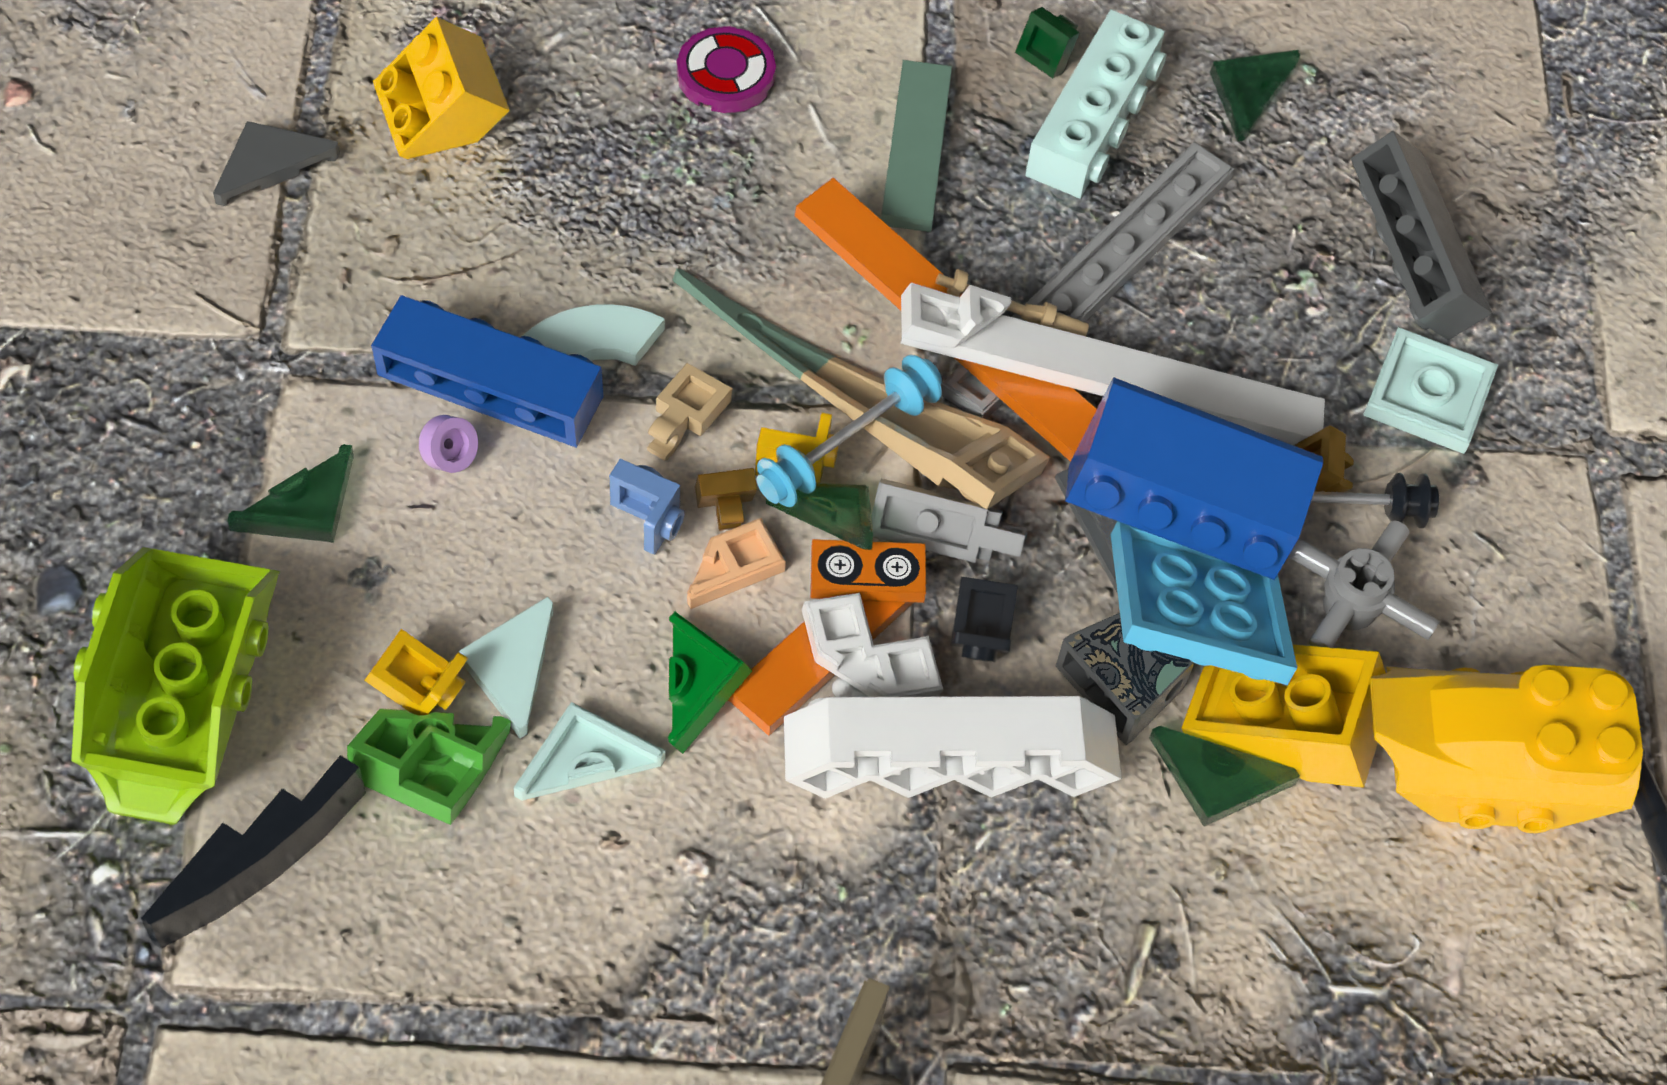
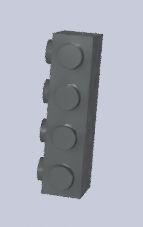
M1393 130L1350 158L1361 182L1359 183L1361 194L1371 206L1377 221L1375 223L1376 230L1389 249L1394 261L1392 263L1393 271L1407 292L1411 302L1409 308L1418 325L1424 330L1430 328L1446 340H1450L1493 314L1423 153Z

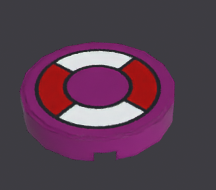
M731 26L713 27L692 35L681 46L676 60V73L679 88L691 102L698 106L699 101L710 105L711 111L733 113L743 112L757 106L767 97V91L773 87L776 78V63L773 51L759 36L748 30Z

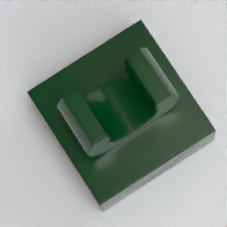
M1043 7L1035 9L1030 13L1015 53L1053 79L1063 74L1080 34L1077 31L1078 25L1064 15L1055 16Z

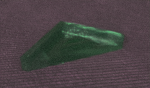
M1299 50L1213 61L1210 75L1237 142L1246 139L1296 69L1300 58Z
M341 445L337 454L309 471L305 467L269 489L268 496L245 510L231 511L227 519L230 531L334 543L354 458L352 445Z
M816 483L815 490L810 494L803 493L797 489V503L792 507H786L780 503L774 504L766 498V504L859 548L872 550L873 524L869 486Z
M1163 726L1153 728L1149 737L1204 827L1295 786L1300 777L1294 768Z

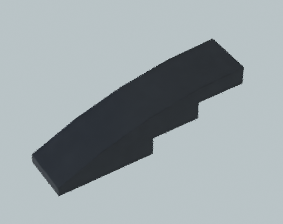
M340 755L302 801L282 788L243 835L223 822L141 917L151 942L162 949L222 917L275 881L323 840L366 794L360 767Z

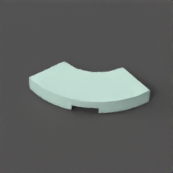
M613 304L588 305L569 309L546 318L533 326L523 336L532 337L545 347L567 355L579 354L591 361L619 360L636 366L665 330V318L629 306Z

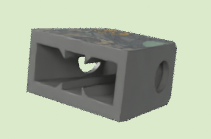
M1120 613L1064 638L1056 663V668L1083 698L1115 715L1117 736L1125 745L1133 741L1183 690L1194 666V662L1189 659L1159 651H1145L1135 645L1124 643Z

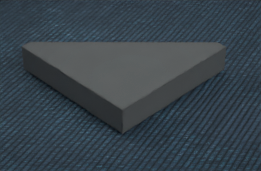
M247 121L213 192L216 205L227 206L231 197L258 186L261 187V190L300 175L299 169L321 160L336 161L340 155L338 141Z

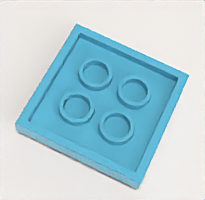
M1116 522L1111 533V543L1124 643L1135 645L1145 651H1159L1189 659L1199 665H1212L1239 672L1256 680L1265 679L1284 685L1289 684L1297 670L1278 575L1273 580L1124 523Z

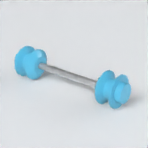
M907 355L902 360V370L891 367L884 373V383L888 397L807 455L789 445L783 444L776 450L778 462L768 458L759 460L757 464L759 475L756 481L762 494L774 504L780 503L786 507L794 506L797 503V489L803 493L810 494L816 488L813 463L894 405L909 415L917 416L923 412V400L929 403H935L940 400L942 395V378L936 366L928 359H921L916 355Z

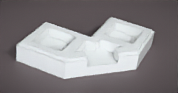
M860 593L804 602L802 613L814 661L869 697L940 696L943 686L929 636L874 645Z

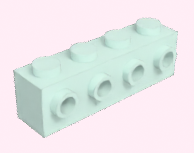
M1110 9L1031 144L1025 176L1080 199L1090 181L1099 183L1110 158V155L1106 154L1110 146L1116 149L1119 148L1129 125V120H1126L1129 112L1135 115L1138 114L1147 95L1148 87L1145 86L1148 79L1156 82L1163 69L1167 57L1166 53L1160 51L1165 33L1164 30Z

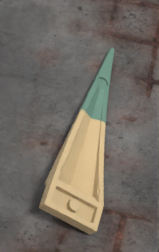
M676 269L672 280L852 420H856L888 397L884 379L799 339L714 290L686 271ZM923 400V412L917 416L909 415L894 405L863 427L936 485L959 489L960 493L967 500L978 503L986 510L1041 475L1050 458L1009 427L963 412L940 402L929 403Z

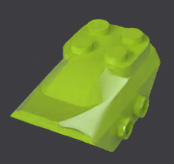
M142 547L113 572L107 592L98 595L93 607L92 624L94 630L88 647H81L74 664L76 692L71 757L72 762L86 768L92 775L102 792L107 811L116 815L174 825L178 823L187 808L202 792L215 786L237 711L244 712L250 701L252 677L249 676V672L253 666L255 656L261 657L267 645L269 626L266 620L280 571Z

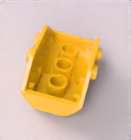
M1537 665L1526 671L1497 674L1480 673L1477 669L1467 667L1447 671L1386 666L1387 673L1370 677L1374 740L1386 750L1394 762L1396 793L1438 821L1456 822L1468 829H1483L1492 825L1515 826L1520 831L1526 833H1541L1550 829H1557L1632 809L1639 788L1643 746L1634 690L1630 683L1615 671L1601 668Z

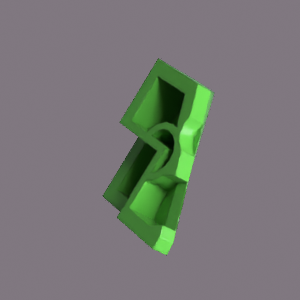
M379 709L348 744L347 759L360 767L365 787L451 825L493 764L510 732L511 720L502 716H493L492 726L454 724V713L433 712L428 715H415L407 710Z

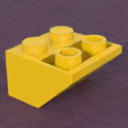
M435 17L373 81L398 154L405 159L477 143L510 111L481 36L439 17Z

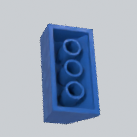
M1113 377L1069 464L1065 502L1275 580L1300 537L1323 466V457Z

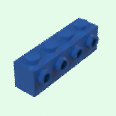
M400 295L371 345L378 376L575 448L580 443L604 397L602 367L595 365L588 358L579 354L567 355L550 349L532 337H517L497 330L486 321L478 318L467 319L445 311L436 303L427 300L419 302Z

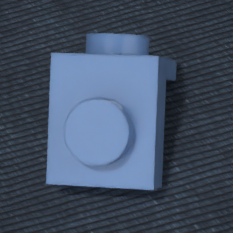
M619 459L609 475L610 505L645 520L644 550L655 555L665 539L672 541L683 523L685 511L680 509V485L663 478L658 471L649 466H636L623 459Z

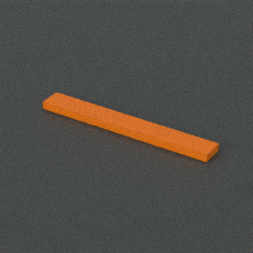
M835 178L830 179L796 205L795 217L900 311L901 295L910 283L947 293L948 288L935 283L938 274H944ZM954 358L1071 462L1097 410L1074 388Z

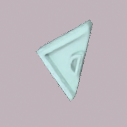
M546 597L458 651L468 658L464 664L466 670L504 718L511 720V728L519 738L528 734V723L543 664L546 639L551 617L553 616V602L549 597Z
M571 702L514 786V796L523 801L661 767L665 761L666 750Z

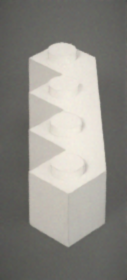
M1080 696L827 697L812 700L808 703L807 707L784 716L785 780L825 799L867 781H873L910 798L956 780L992 798L1035 780H1040L1075 797L1121 779L1115 715Z

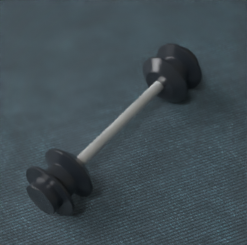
M1396 473L1387 484L1385 494L1314 491L1311 502L1384 505L1385 514L1390 522L1399 521L1403 523L1405 517H1414L1417 527L1425 528L1429 518H1435L1438 513L1439 491L1436 485L1430 484L1427 474H1420L1415 484H1407L1404 475Z

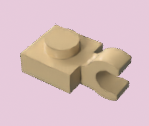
M686 363L656 398V411L662 415L653 422L648 430V434L655 439L649 444L647 451L666 461L676 451L687 429L702 436L731 402L732 388Z

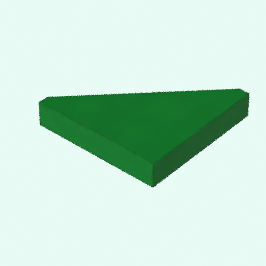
M674 611L669 617V621L673 624V657L669 658V700L672 702V731L668 735V742L683 754L752 670L742 660Z

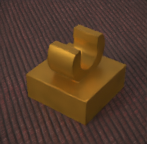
M1329 425L1293 445L1323 457V466L1315 491L1345 493L1353 488V483L1344 478V470L1354 465V459L1345 452V433Z
M754 468L698 475L695 483L697 507H716L719 531L741 526V523L744 522L741 502L753 501L757 491Z

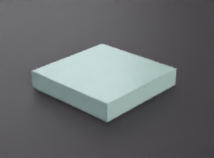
M1398 327L1363 416L1465 454L1498 364Z

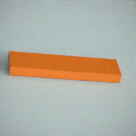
M862 600L872 640L882 633L914 602ZM805 621L751 669L752 672L728 701L770 736L784 723V716L797 711L835 676V674L814 661Z

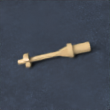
M957 269L953 279L939 273L935 283L948 288L947 294L960 297V294H963L969 286L967 284L969 274ZM1011 300L1010 306L1006 309L1021 315V318L1028 322L1085 337L1088 332V323L1057 312V306L1048 302L1041 306L1033 304L1023 305Z

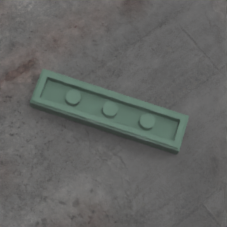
M903 60L881 213V220L889 227L931 232L952 66Z

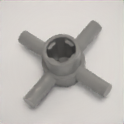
M1391 521L1372 549L1357 548L1347 552L1338 560L1301 538L1298 539L1288 557L1326 579L1324 583L1325 596L1323 598L1326 616L1309 639L1310 646L1332 648L1344 629L1360 630L1366 628L1382 613L1423 638L1430 639L1440 621L1394 594L1395 577L1394 569L1390 562L1409 535V529L1406 525L1399 521Z

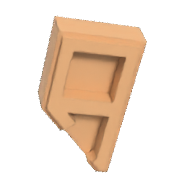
M762 518L710 538L703 554L700 568L687 592V604L690 609L785 572L786 561Z

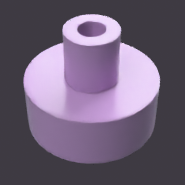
M439 415L429 420L423 427L419 437V451L424 462L434 469L449 473H456L466 469L474 460L478 450V436L473 425L463 418L450 415Z

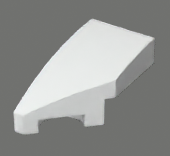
M910 283L901 295L902 338L936 346L955 348L1002 315L1010 306L1011 297L973 285H969L964 293L957 297Z

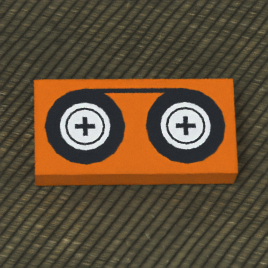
M812 539L810 598L823 599L860 593L861 599L865 601L924 603L926 595L925 544Z

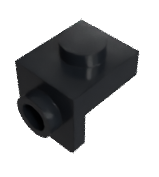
M961 576L951 645L963 647L962 658L995 662L997 652L1005 654L1010 652L1012 641L1010 636L1018 585Z

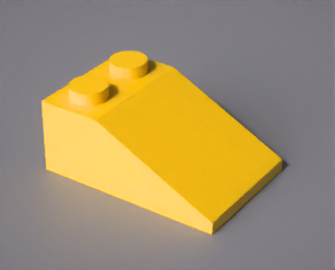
M1293 645L1297 670L1288 685L1265 679H1252L1245 674L1212 665L1203 667L1181 727L1185 736L1308 782L1365 787L1378 744L1374 740L1370 677L1386 673L1379 652Z

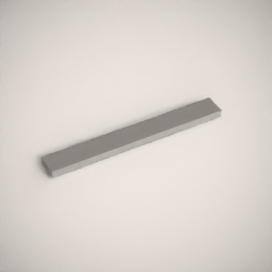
M1193 142L1025 304L1042 306L1045 302L1057 306V312L1086 322L1232 179L1235 169L1196 142ZM1015 313L1012 316L1013 318L1024 320L1019 314ZM962 365L941 384V396L963 412L987 419L1004 403Z

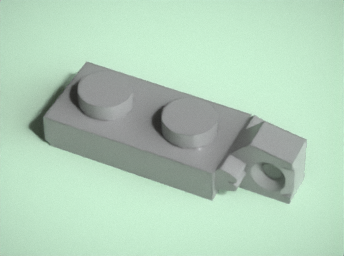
M881 478L867 535L889 542L925 544L926 551L975 563L976 559L990 561L993 550L1020 557L1023 552L1027 529L1000 522L1001 510L994 508L986 510L978 503L967 499Z

